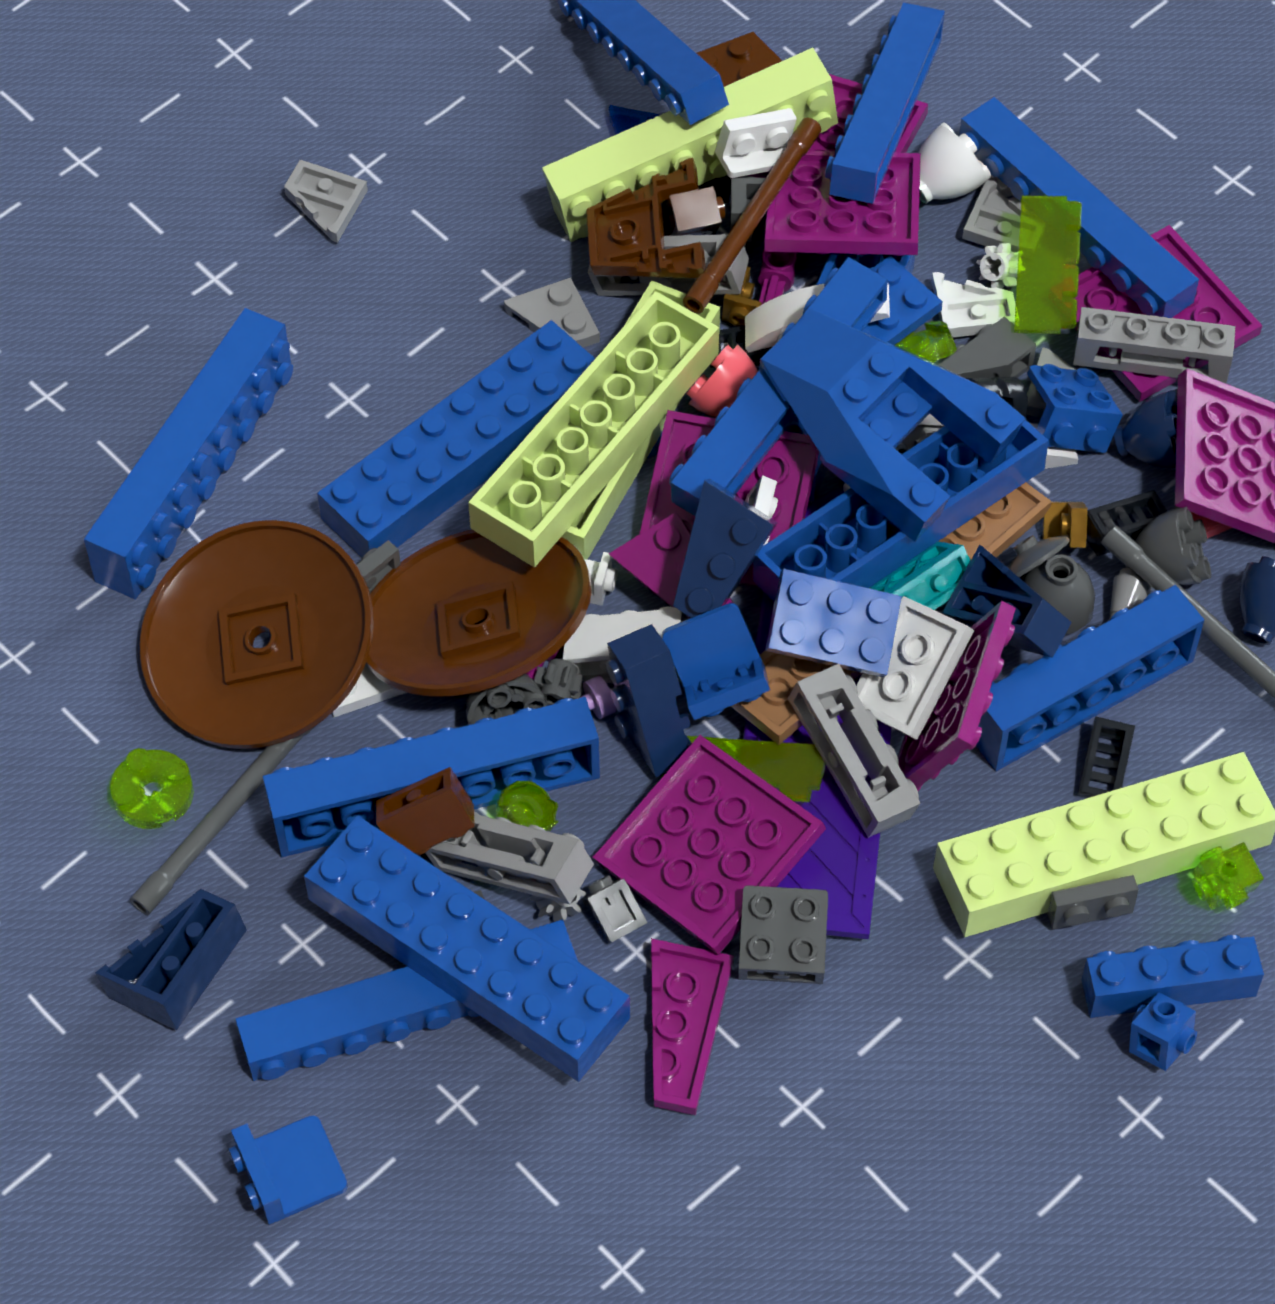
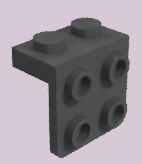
M1134 875L1052 892L1049 911L1047 912L1052 930L1133 913L1139 890Z

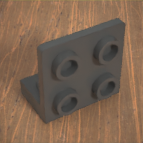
M745 886L743 888L739 980L823 984L828 892L826 890Z

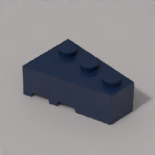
M711 479L704 480L673 606L693 618L726 605L778 522Z
M979 544L942 614L968 627H972L998 603L1004 601L1016 608L1011 622L1015 626V630L1006 646L1053 658L1072 622Z
M650 624L607 643L610 660L605 665L609 677L614 683V688L610 689V695L619 713L614 716L617 729L624 739L627 737L631 739L655 777L667 773L692 743L684 733V729L691 726L689 717L686 713L679 715L676 696L681 695L682 692L671 652L656 629Z
M203 889L198 890L159 921L161 927L145 940L140 942L137 939L127 947L129 952L111 967L105 964L95 972L109 999L175 1030L179 1028L247 931L234 903Z

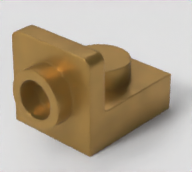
M748 266L741 294H725L723 301L722 321L729 322L737 327L745 325V316L762 305L760 301L752 299L755 284L749 283L751 267Z
M1052 502L1043 519V539L1068 536L1070 547L1086 548L1088 508L1084 502Z

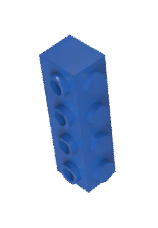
M1228 935L1213 942L1199 943L1195 940H1188L1177 944L1175 947L1158 949L1155 946H1143L1134 952L1116 954L1113 951H1103L1086 959L1081 981L1090 1018L1134 1013L1142 1004L1148 1005L1159 992L1173 1000L1184 1003L1186 1006L1256 997L1264 972L1254 936L1241 938L1238 935Z

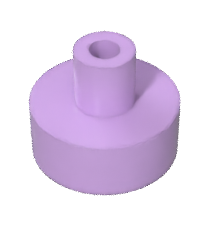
M596 676L583 683L585 695L582 697H586L589 709L593 710L599 719L616 712V707L610 695V689L601 676Z

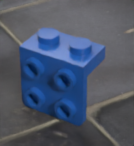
M1045 364L1043 366L1031 365L1027 375L1047 404L1037 430L1049 440L1048 447L1106 453L1123 414L1099 380L1098 375L1086 368L1071 370L1052 364Z
M729 603L663 630L662 639L671 652L674 666L685 688L689 711L694 720L704 716H715L729 706L742 701H754L763 693L770 691L765 665L741 611L736 604Z
M308 1116L254 1139L248 1124L231 1130L235 1146L228 1148L232 1161L238 1173L246 1171L251 1183L244 1187L254 1211L262 1208L269 1225L338 1196L347 1190L346 1177L317 1116Z

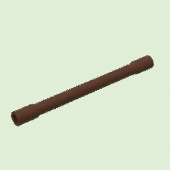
M808 117L802 119L788 140L787 147L707 268L698 276L684 297L683 304L688 310L696 314L704 311L733 261L801 158L807 154L821 133V126L816 120Z

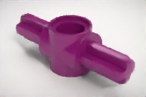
M764 249L758 278L759 284L762 286L759 298L762 304L783 295L784 292L793 286L799 256L798 252H767Z

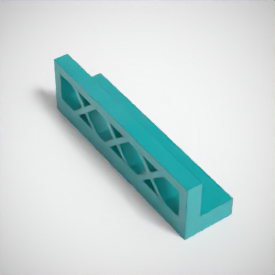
M936 542L869 589L902 597L905 596L936 610L951 598L970 563V558L964 545Z

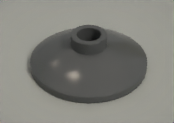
M1034 535L1013 548L1017 556L1007 567L1020 577L1059 552L1069 543L1070 539L1068 536H1056L1037 542Z

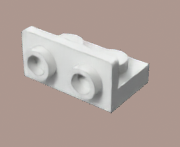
M791 108L724 120L715 153L730 178L771 171L787 147L788 140L792 136L797 118Z

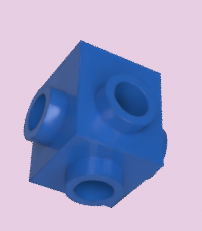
M1159 992L1148 1005L1142 1004L1136 1011L1131 1023L1129 1052L1166 1071L1181 1053L1187 1054L1192 1049L1197 1038V1031L1194 1030L1196 1011L1187 1007L1184 1003L1173 1000Z

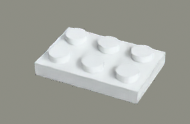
M903 596L887 676L883 678L863 673L856 685L858 697L865 709H869L874 714L876 720L918 740L974 630L965 624Z

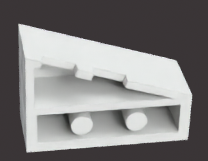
M663 607L659 610L642 612L628 610L621 614L585 615L575 633L564 645L563 660L573 663L578 668L577 674L584 676L582 681H588L596 676H601L606 683H613L605 665L610 660L607 643L650 624L653 625L662 638L664 629L688 620V617L685 613L674 607ZM676 670L678 681L682 682Z

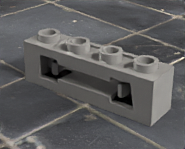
M728 234L664 236V246L666 250L701 242L707 268ZM744 246L722 278V282L719 283L715 294H741L749 260ZM590 265L588 269V274L598 296L643 295L651 280L687 294L697 279L639 276L640 283H620L623 276L594 275ZM638 276L629 277L631 278V280H637Z
M1081 307L1073 365L1178 378V375L1186 369V367H1183V359L1190 357L1189 366L1194 367L1198 358L1208 361V370L1188 369L1227 383L1233 359L1236 326ZM1099 347H1109V355L1114 357L1116 356L1117 348L1122 349L1120 359L1096 356Z
M837 664L798 681L788 700L867 837L869 838L910 819L921 804L917 788L910 779H906L901 771L895 750L891 745L886 744L880 735L876 718L869 709H865L858 697L856 684L851 676L845 675L840 664ZM838 715L840 716V718H841L842 721H843V723H842L841 726L839 725V723H838V721H837V720H838V718H837ZM867 775L871 778L870 786L865 780Z
M475 811V827L469 829L461 837L449 838L432 846L425 852L433 865L442 872L566 904H571L594 865L584 848V843L572 834H555L547 832L536 825H529L527 827L514 824L503 817H496L494 819L482 816ZM464 860L467 862L475 863L478 867L461 862ZM538 880H542V881L550 882L553 886L547 885V884H543V883H538L537 881H538Z

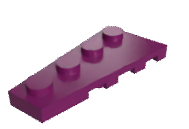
M651 938L654 1107L696 1116L734 963V956L723 953L717 955L713 951Z

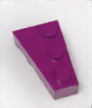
M674 512L610 552L609 555L617 564L668 606L674 607L673 604L691 532L679 514ZM731 597L726 604L734 603Z

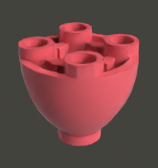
M727 345L711 363L716 368V371L710 378L703 374L686 393L692 399L688 403L689 405L713 418H717L724 407L730 408L737 399V393L742 383L747 378L753 379L758 372L753 361L739 345L734 349Z

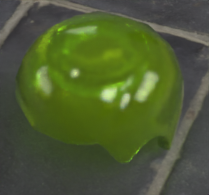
M516 781L501 791L496 803V817H503L514 824L527 827L529 825H536L550 832L558 823V820H556L558 803L550 799L545 789L532 781Z

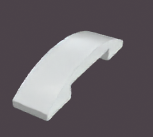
M825 284L802 288L778 296L746 315L745 349L748 353L773 347L782 328L786 329L790 323L794 322L796 324L803 315L807 301L813 295L818 296L824 289ZM889 284L887 285V300L870 322L890 318Z

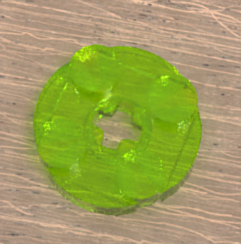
M942 321L924 323L926 330L917 333L913 331L894 345L932 363L954 354L957 350L947 323Z
M142 748L132 750L127 755L126 760L121 762L116 768L110 782L112 800L119 815L128 824L142 829H156L163 827L162 823L172 818L175 821L187 812L194 796L188 764L178 756L163 750H145ZM156 782L162 788L160 792L153 791L151 796H146L143 787L149 783Z

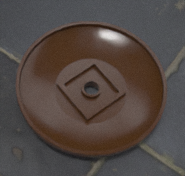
M277 520L254 521L232 526L209 536L188 550L168 570L158 584L145 612L140 637V659L143 675L152 697L168 718L183 731L204 742L221 747L237 749L266 747L285 742L303 734L326 719L338 708L357 683L365 667L372 644L374 629L373 606L367 583L357 565L340 545L323 533L305 525ZM260 633H271V640L268 645L263 648H254V640Z
M472 529L435 541L400 562L401 565L387 573L370 593L373 606L374 629L366 664L371 672L387 685L404 692L423 696L469 694L511 681L534 669L554 655L571 638L581 624L587 612L592 592L591 578L586 562L578 549L563 537L555 543L535 568ZM485 620L484 622L475 625L476 622Z

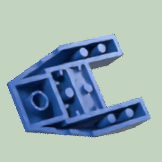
M813 309L794 325L759 361L783 401L789 403L798 417V425L805 436L809 435L821 454L820 460L914 542L940 517L950 495L895 448L931 414L974 452L991 464L1015 439L1026 419L995 392Z

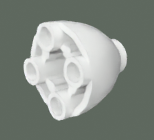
M946 123L939 125L927 137L918 152L921 153L919 200L925 204L932 199L944 200L964 196L991 178L989 169L974 155L977 147L971 138L964 133L958 137Z

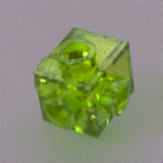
M1244 842L1225 851L1222 846H1218L1205 852L1199 857L1201 862L1192 873L1194 877L1192 884L1197 896L1202 901L1206 900L1211 910L1225 905L1227 910L1239 906L1249 899L1248 893L1256 890L1264 880Z

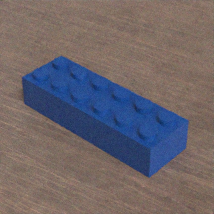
M1175 584L1163 592L1161 590L1152 592L1141 604L1130 610L1128 608L1119 610L1103 625L1097 628L1091 626L1085 629L1074 641L1064 646L1059 645L1053 658L1043 656V658L1030 665L1028 663L1019 665L1008 677L997 683L992 682L989 692L993 693V699L988 710L981 716L978 726L982 728V733L976 747L996 772L1192 663L1195 658L1204 618Z

